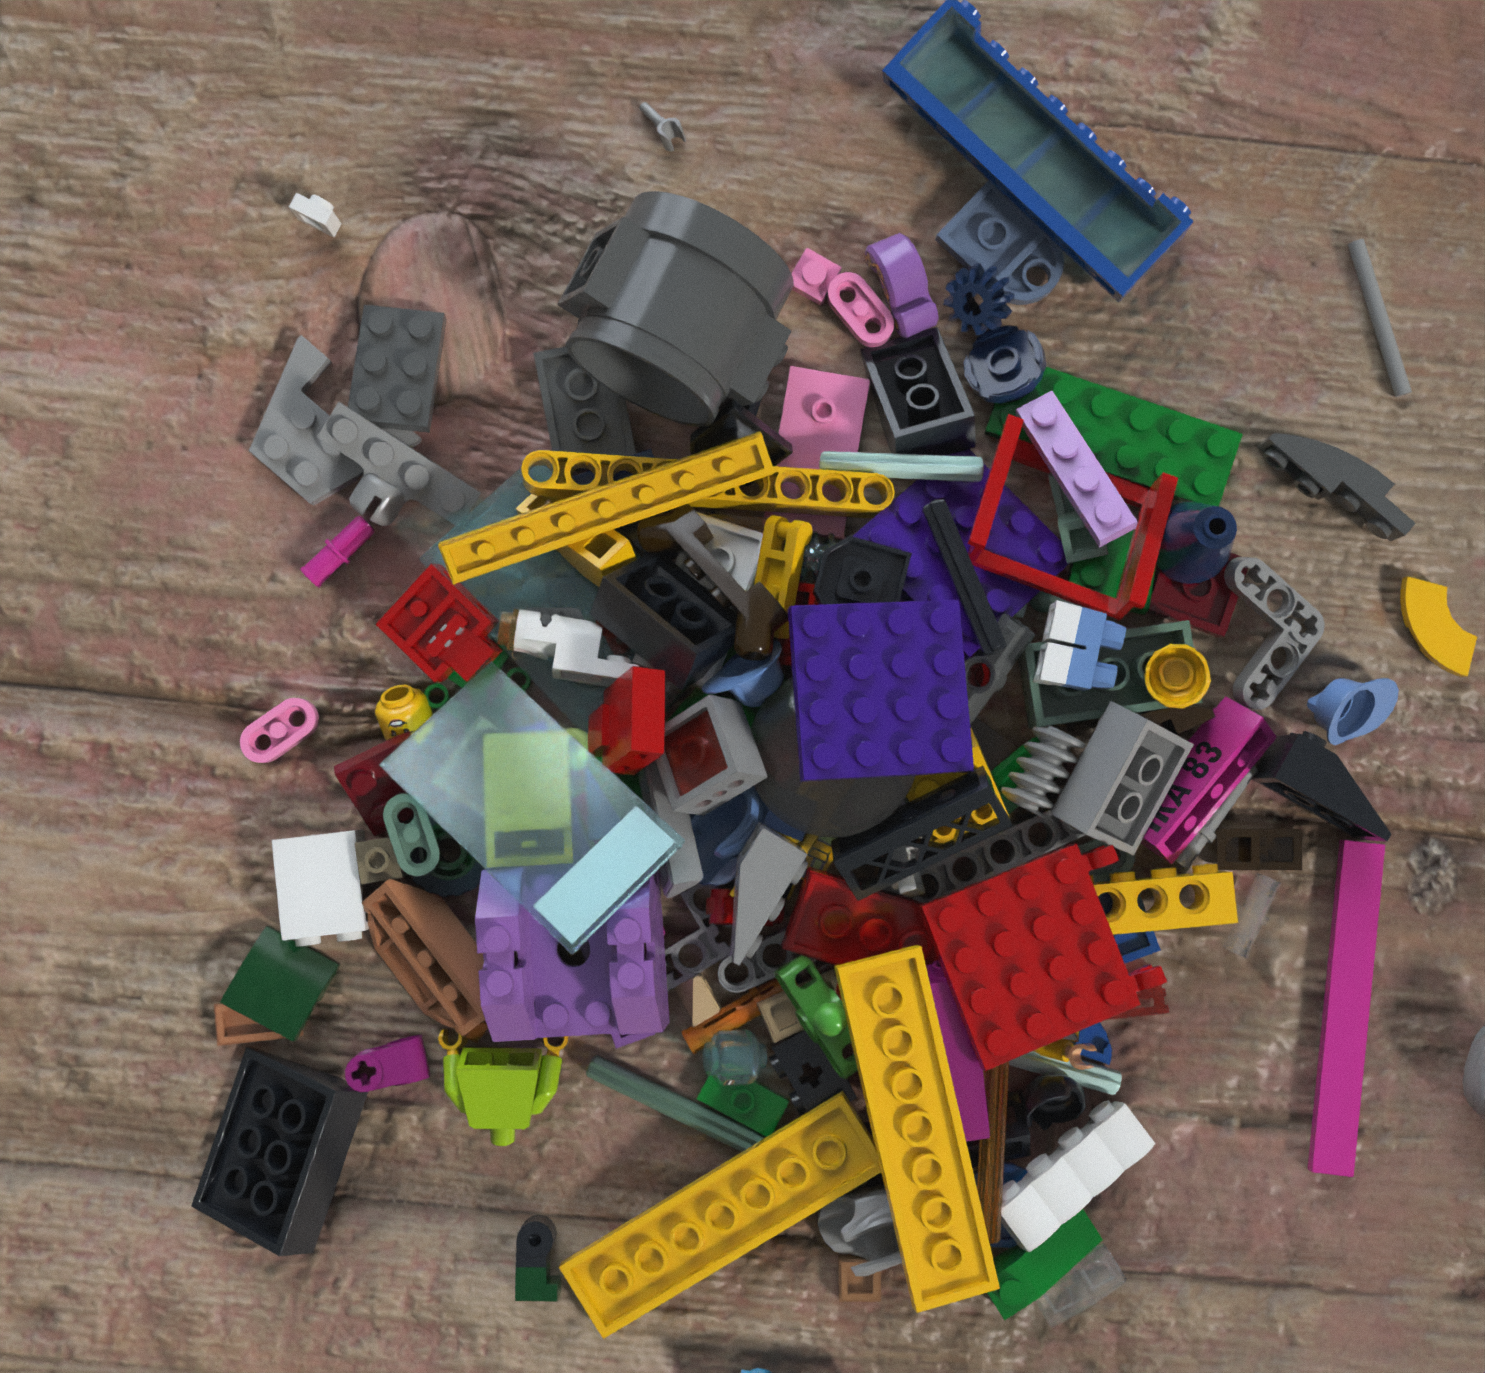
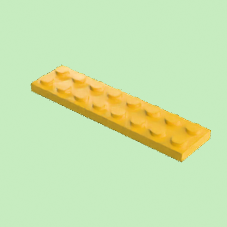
M914 945L834 966L912 1308L916 1313L1000 1289L922 947Z
M841 1091L563 1260L559 1265V1269L604 1339L881 1173L874 1139L845 1093Z

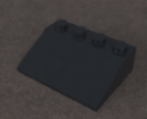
M246 1047L191 1207L279 1257L314 1253L368 1092L353 1090L346 1080L338 1076L253 1047Z

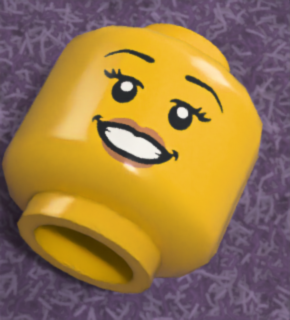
M397 685L387 689L381 695V699L375 707V716L386 740L410 731L418 745H421L435 727V717L429 706L427 696L422 690L409 685Z

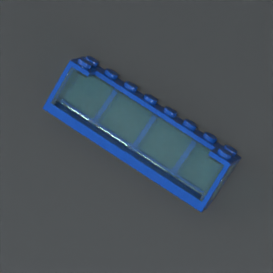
M946 0L882 70L884 83L1119 303L1184 237L1194 222L1189 217L1191 214L1190 209L1179 198L1173 196L1170 199L1164 193L1156 200L1154 198L1156 192L1148 182L1140 177L1135 180L1124 170L1127 167L1126 163L1118 154L1112 150L1106 153L1095 143L1097 137L1088 126L1082 122L1076 125L1066 116L1068 110L1058 98L1053 95L1047 98L1037 88L1039 85L1038 81L1028 70L1021 67L1018 71L1007 60L1009 54L998 42L992 40L989 43L981 36V22L979 21L981 15L970 2L963 0L960 3L958 0Z

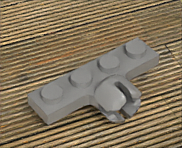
M341 402L337 403L317 435V438L357 462L364 469L363 477L350 496V505L355 511L363 515L375 496L382 499L370 518V521L378 525L388 526L392 524L405 502L412 499L420 502L457 527H460L481 494L477 489Z

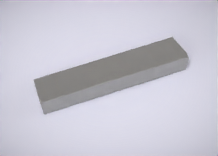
M653 761L640 770L637 776L646 816L676 843L657 861L664 896L671 898L698 884L703 879V872L689 813L672 811L656 761Z

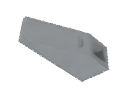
M758 822L736 861L730 954L733 962L739 966L745 956L751 958L755 954L763 939V936L759 934L767 920L773 922L777 918L785 904V899L782 898V895L790 883L796 885L808 865L804 861L807 853L802 847Z

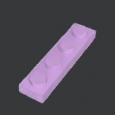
M1053 391L1017 408L1016 417L1024 419L1022 428L1098 547L1136 529V518Z

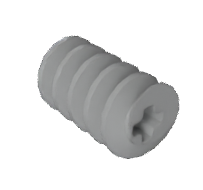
M1047 725V728L1033 727L1032 733L1040 742H1026L1024 744L1025 749L1032 757H1018L1016 762L1024 772H1010L1008 775L1016 785V788L1002 787L1000 790L1011 802L1044 819L1045 817L1038 811V808H1053L1054 806L1052 801L1046 796V793H1061L1062 791L1054 781V778H1069L1070 776L1062 766V763H1077L1078 761L1070 751V748H1085L1086 746L1080 740L1050 725Z

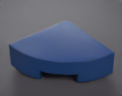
M1099 1022L1079 1031V1042H1072L1073 1045L1091 1043L1097 1049V1051L1083 1049L1080 1055L1110 1065L1112 1048L1108 1035L1101 1023Z

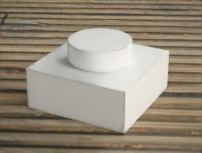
M296 193L289 205V208L299 221L332 237L336 236L342 223L332 211L334 206L328 201L316 195H311L310 199Z

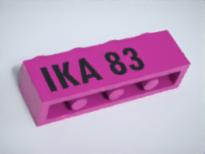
M1226 696L1216 708L1212 709L1216 717L1204 722L1194 735L1187 740L1194 745L1140 843L1171 865L1277 738L1262 716Z

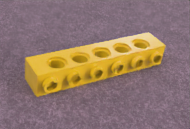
M1218 864L1193 865V873L1177 875L1175 867L1151 869V877L1136 879L1135 871L1109 873L1110 881L1094 882L1093 875H1090L1097 895L1099 896L1107 892L1113 900L1112 909L1106 914L1113 935L1238 923L1233 872L1218 871ZM1190 885L1195 892V899L1189 907L1185 908L1180 902L1179 894L1184 886ZM1148 888L1153 893L1154 903L1149 910L1143 912L1138 906L1137 898L1142 890Z

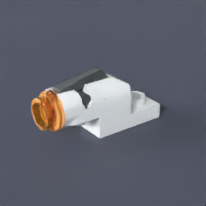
M526 607L524 610L514 609L513 613L502 612L498 644L506 645L507 650L523 652L546 661L548 656L554 657L552 667L554 679L609 687L632 666L639 667V665L631 664V660L623 656L609 655L606 660L599 659L603 627L592 621L584 620L578 608Z

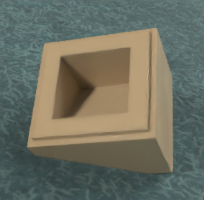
M698 973L675 987L678 996L692 1018L693 1027L720 1012L721 1004L703 973Z

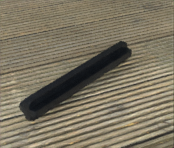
M943 499L931 501L923 507L924 516L982 653L985 656L997 654L1006 648V642L947 503Z

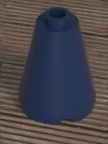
M1182 502L1171 506L1156 562L1163 571L1162 573L1167 578L1183 584L1201 583L1216 576L1227 564L1237 532L1234 516L1225 508L1198 502Z

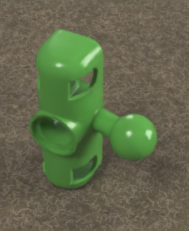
M799 956L774 971V976L797 1010L795 1015L811 1040L815 1044L818 1043L837 1074L841 1078L847 1079L857 1072L854 1053L845 1059L842 1056L843 1048L851 1042L842 1000L833 989L827 986L813 962L806 956ZM806 968L813 979L798 987L795 982L796 975Z

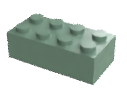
M1190 621L1126 629L1121 650L1100 647L1097 661L1117 666L1115 684L1110 689L1091 688L1086 691H1078L1063 686L1034 683L1041 645L1047 642L1030 643L1018 659L1028 727L1033 729V727H1047V725L1054 726L1100 719L1110 701L1134 713L1168 708L1153 699L1148 693L1144 680L1145 666L1155 651L1169 644H1187L1194 648Z

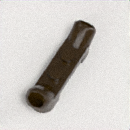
M685 504L672 509L669 513H659L639 520L638 541L646 552L683 553L687 557L683 564L698 581L705 577L713 586L709 593L725 611L732 607L737 612L734 640L735 652L741 658L752 661H762L770 657L773 650L774 632L788 622L787 612L760 581L746 592L704 547L714 537L706 522L689 504Z

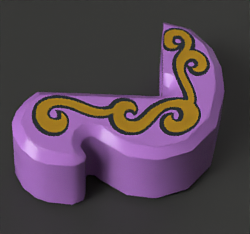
M898 233L867 246L865 251L867 265L879 275L888 308L894 318V327L901 337L908 338L936 326L939 320L937 307L929 295L928 280L923 263L910 239Z

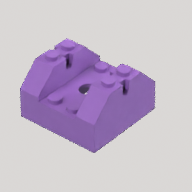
M574 860V864L489 868L481 871L475 915L477 953H483L484 958L483 968L479 970L480 1001L493 1042L620 1033V1035L658 1033L665 1030L670 1020L660 875L657 862L583 935L590 945V955L585 963L578 966H571L562 961L558 953V944L563 935L534 906L581 860ZM644 943H646L647 950L646 958L644 954ZM514 951H517L518 955L517 966H515Z

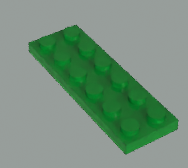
M1049 367L1045 368L1042 380L1032 392L1019 400L1003 404L994 403L984 434L1000 439L1008 414L1016 416L1017 408L1053 391L1105 472L1150 488L1164 472L1178 477L1173 499L1181 502H1198L1219 506L1243 435L1242 433ZM1021 428L1018 439L1033 444L1024 429Z

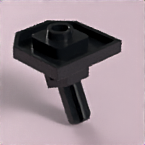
M762 399L757 403L741 406L733 400L718 412L712 425L699 427L690 434L691 455L759 431L762 433L772 466H776L792 454L793 448L790 442L756 417ZM752 481V482H749V483H746V484H743V485H740V486H750V485L753 484L755 481Z
M849 536L824 550L812 593L819 605L899 602L912 553Z

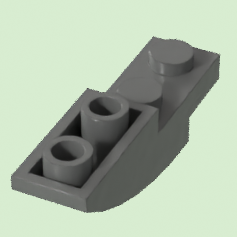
M1273 433L1257 446L1264 453L1263 458L1270 466L1279 471L1284 470L1295 480L1294 485L1301 493L1320 500L1334 492L1337 495L1335 497L1337 502L1344 509L1350 512H1357L1368 522L1366 524L1368 529L1381 539L1393 541L1403 537L1416 524L1385 497L1395 483L1361 459L1337 447L1301 436Z

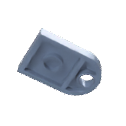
M989 180L940 230L935 238L945 250L969 271L970 267L975 263H981L984 272L991 266L997 267L996 279L998 281L1003 277L1009 278V283L1003 289L1015 294L1014 299L1009 302L1011 304L1027 305L1042 300L1051 293L1063 272V250ZM1033 267L1043 269L1047 274L1048 282L1043 286L1032 285L1026 277L1027 270Z

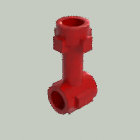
M711 889V895L706 899V915H710L709 924L732 925L734 897L729 895L732 890ZM783 906L773 922L767 920L764 927L780 924L784 918L785 907Z

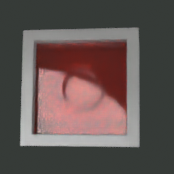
M710 694L665 723L664 754L655 761L672 811L704 816L768 777L741 702Z

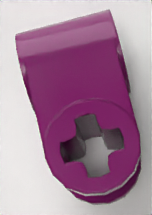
M422 1035L409 1036L388 1042L385 1045L365 1049L353 1057L345 1069V1079L348 1085L358 1092H369L393 1085H406L431 1076ZM364 1061H366L368 1067L375 1066L376 1072L370 1079L367 1073H359L358 1068L364 1064Z

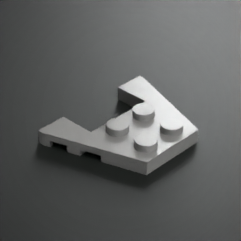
M300 335L296 340L249 451L314 506L357 481L358 477L363 475L364 469L357 462L317 438L330 415L307 397L305 392L332 362ZM382 428L411 448L417 446L422 441L413 431Z

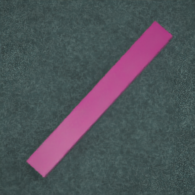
M1339 840L1307 1168L1314 1173L1354 1177L1385 845Z

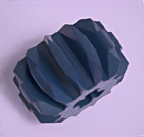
M975 263L970 267V271L965 268L960 269L955 273L956 280H951L947 283L945 289L951 296L944 299L943 305L954 309L948 321L953 322L959 318L962 321L961 332H967L971 327H973L976 336L983 335L987 328L995 331L1002 326L1001 319H1006L1011 315L1012 310L1006 303L1012 301L1015 294L1004 291L1003 287L1009 283V278L1003 277L998 281L996 279L997 267L991 266L984 272L981 263ZM978 294L983 299L981 304H978L974 299Z

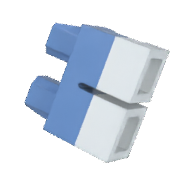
M1058 600L1049 607L1042 642L1047 643L1041 645L1033 682L1063 686L1078 691H1086L1091 688H1113L1117 675V666L1098 662L1099 649L1104 647L1121 650L1126 627L1106 620V613Z

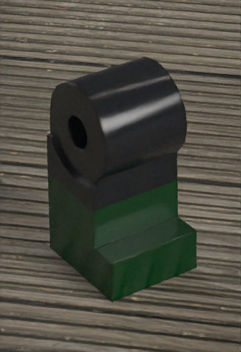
M531 1216L524 1222L518 1232L516 1239L515 1301L557 1302L561 1294V1275H550V1249L555 1242L557 1231L555 1224L547 1216Z

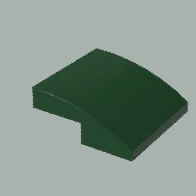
M266 926L236 972L220 1003L294 1042L302 1032L315 1005L322 1000L340 963L308 946L296 947L295 939L282 940L281 932Z

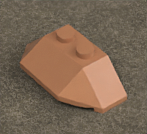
M392 879L384 882L362 902L364 912L368 913V927L374 949L425 1015L442 1025L455 1028V1032L462 1036L466 1035L485 1020L481 1008L479 970L483 968L484 964L483 953H477V943L441 896Z

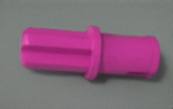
M355 517L334 539L330 540L327 538L325 540L327 545L305 566H302L300 570L315 586L320 588L322 583L344 562L346 564L351 562L349 557L374 534L373 527L363 517Z

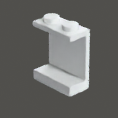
M364 830L272 840L282 940L295 939L297 947L320 944L321 936L336 934L337 942L362 939V931L368 930L369 927L362 905L364 901L363 887L360 884L354 843L365 841Z

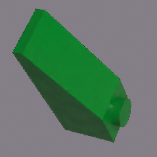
M1084 1209L1063 1223L1045 1242L1031 1252H1027L1016 1245L993 1258L1000 1289L987 1292L1004 1320H1007L1039 1299L1103 1241Z

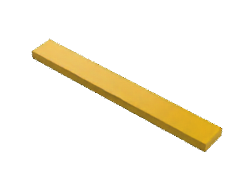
M759 431L438 543V547L454 585L775 474L762 433Z

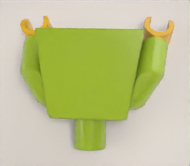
M443 1029L439 1033L438 1041L442 1048L447 1050V1056L443 1057L444 1091L461 1113L466 1114L470 1127L473 1129H490V1141L493 1145H510L515 1141V1129L528 1128L531 1116L542 1113L558 1089L562 1059L559 1057V1053L567 1045L568 1036H564L563 1043L558 1047L551 1046L548 1042V1037L543 1038V1042L548 1049L547 1054L542 1056V1048H463L468 1039L458 1034L457 1043L451 1045L448 1041V1029Z

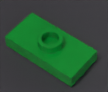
M718 1060L715 1061L697 1095V1100L766 1137L774 1132L789 1103L788 1098L753 1079L749 1080V1077ZM734 1079V1083L731 1086L723 1085L726 1081Z

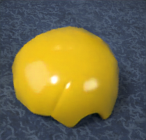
M1169 644L1155 651L1145 666L1144 674L1148 693L1153 699L1168 708L1184 709L1198 703L1206 694L1211 682L1210 671L1205 657L1201 652L1196 651L1195 648L1187 644Z

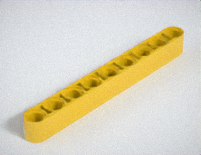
M538 450L531 452L525 457L521 471L523 485L531 494L541 497L568 498L615 482L613 477L619 471H628L635 475L678 459ZM537 465H544L553 474L547 481L537 482L529 476V472ZM773 466L775 474L755 480L760 488V494L756 496L745 495L737 486L688 504L691 507L874 518L891 504L895 491L890 479L878 473ZM578 468H586L593 473L595 478L587 485H580L573 481L571 474ZM784 482L796 484L800 489L801 496L798 499L787 498L781 491V484ZM825 485L837 487L841 493V500L838 502L827 500L823 495L822 487ZM871 487L879 491L882 498L881 504L874 505L866 501L863 494L864 489Z

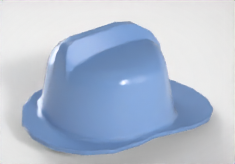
M773 639L772 655L762 661L746 660L736 653L719 672L702 686V691L706 694L728 691L737 701L750 708L762 706L769 696L781 686L784 680L779 661L782 651L781 643Z
M1339 678L1328 684L1321 693L1308 699L1307 706L1314 713L1317 724L1327 732L1328 742L1338 745L1347 740L1365 735L1377 729L1385 722L1396 705L1399 689L1396 682L1389 678H1380L1366 683Z

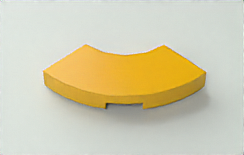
M1409 576L1402 578L1400 590L1401 612L1406 628L1409 627L1413 638L1421 648L1420 651L1441 669L1460 677H1467L1477 636L1464 631L1452 618L1447 605V587Z

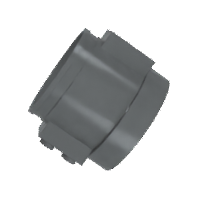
M648 191L638 194L634 198L624 217L596 232L557 305L579 319L576 330L571 333L566 342V348L572 359L592 378L625 400L655 415L684 425L707 427L713 424L718 410L723 409L731 401L735 400L741 406L757 403L765 395L769 387L767 378L772 368L776 367L783 360L788 350V346L785 343L791 330L779 323L777 318L793 289L794 281L788 266L775 250L736 220L714 208L684 196L667 192Z

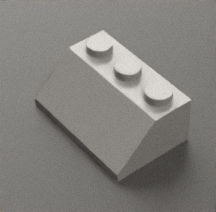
M1110 701L1105 713L1100 717L1085 750L1080 754L1077 765L1065 787L1059 793L1051 814L1084 834L1108 845H1113L1115 848L1134 856L1194 744Z

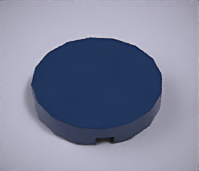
M1010 325L999 327L995 331L989 330L979 336L972 344L973 349L970 351L969 356L966 354L963 362L964 376L974 394L986 402L1000 404L1019 400L1032 392L1042 380L1046 368L1045 351L1036 335L1029 330L1026 332L1019 330L1017 326Z

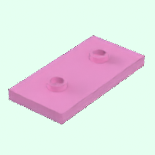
M790 366L779 435L792 444L793 453L776 466L820 469L819 460L821 453L824 451L858 452L870 379ZM792 482L781 484V491L787 498L798 499L801 496L800 489L796 484ZM833 485L822 487L823 495L827 500L832 502L841 500V493L837 487ZM765 511L763 527L771 515H777L787 518L789 523L794 520L809 522L813 529L812 535L843 540L847 517Z

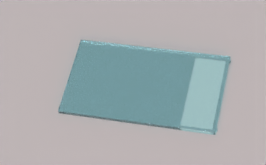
M492 661L379 764L411 798L571 954L579 950L580 946L685 843L683 837Z

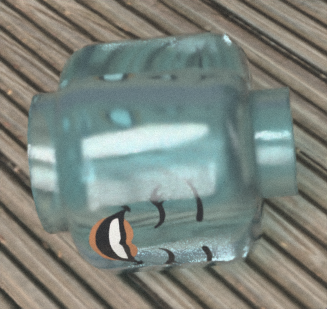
M747 1029L717 1031L711 1041L706 1042L703 1047L704 1071L707 1076H712L714 1082L719 1086L752 1084L757 1080L760 1069H765L767 1065L765 1045L763 1043L759 1044L756 1035Z

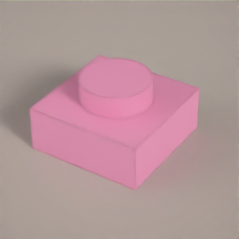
M806 248L791 273L794 281L792 290L821 306L827 297L830 282L841 273L842 267Z

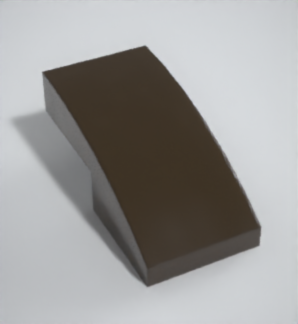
M1186 707L1184 709L1165 708L1138 714L1157 725L1162 723L1166 730L1174 734H1179L1216 717L1212 709L1200 707Z
M1216 829L1218 870L1302 871V829Z

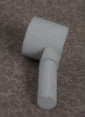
M643 102L640 105V111L655 124L665 150L669 152L674 151L671 142L672 138L679 137L686 142L684 131L678 119H665L661 117L647 102Z

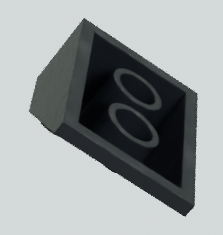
M938 327L922 331L908 338L900 337L889 340L878 347H864L860 349L868 379H870V387L883 431L892 454L949 455L976 447L975 414Z
M1303 731L1302 735L1291 732L1289 735L1276 736L1277 738L1265 751L1257 766L1258 773L1252 778L1253 781L1358 840L1388 842L1391 836L1390 831L1337 754L1325 748L1327 742L1324 739L1307 731Z

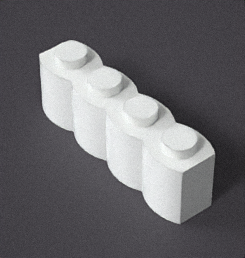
M1107 1100L1097 1105L1089 1113L1091 1120L1083 1128H1071L1058 1139L1060 1146L1053 1154L1048 1156L1044 1153L1037 1156L1027 1165L1026 1170L1028 1173L1022 1180L1017 1183L1011 1180L995 1192L996 1200L991 1204L990 1208L1021 1249L1031 1252L1045 1242L1063 1223L1080 1212L1093 1197L1109 1187L1124 1170L1138 1162L1156 1144L1125 1103L1118 1101L1110 1103Z

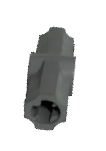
M1004 613L997 622L1005 639L1006 648L997 654L985 656L981 648H979L973 657L965 661L970 726L991 696L1004 687L1007 674L1036 635L1030 628L1009 614ZM982 664H986L991 672V678L985 686H981L976 679V672Z

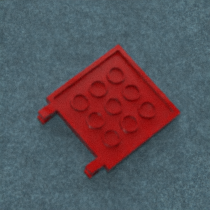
M1070 844L918 906L982 1070L992 1069L1141 1005L1136 992L1167 983L1161 966L1152 967L1151 964H1148L1128 973L1092 883L1089 871L1119 861L1113 845H1101L1081 854L1077 844Z

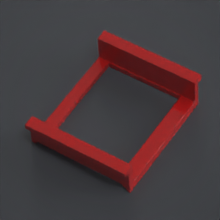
M1008 414L967 543L971 545L968 555L973 566L1088 609L1106 613L1107 616L1121 620L1133 607L1142 609L1146 604L1178 477L1163 472L1152 486L1147 488L1106 472L1124 502L1140 509L1137 516V527L1133 531L1116 598L1104 595L984 550L1011 461H1016L1045 473L1051 472L1035 446L1018 439L1024 419Z

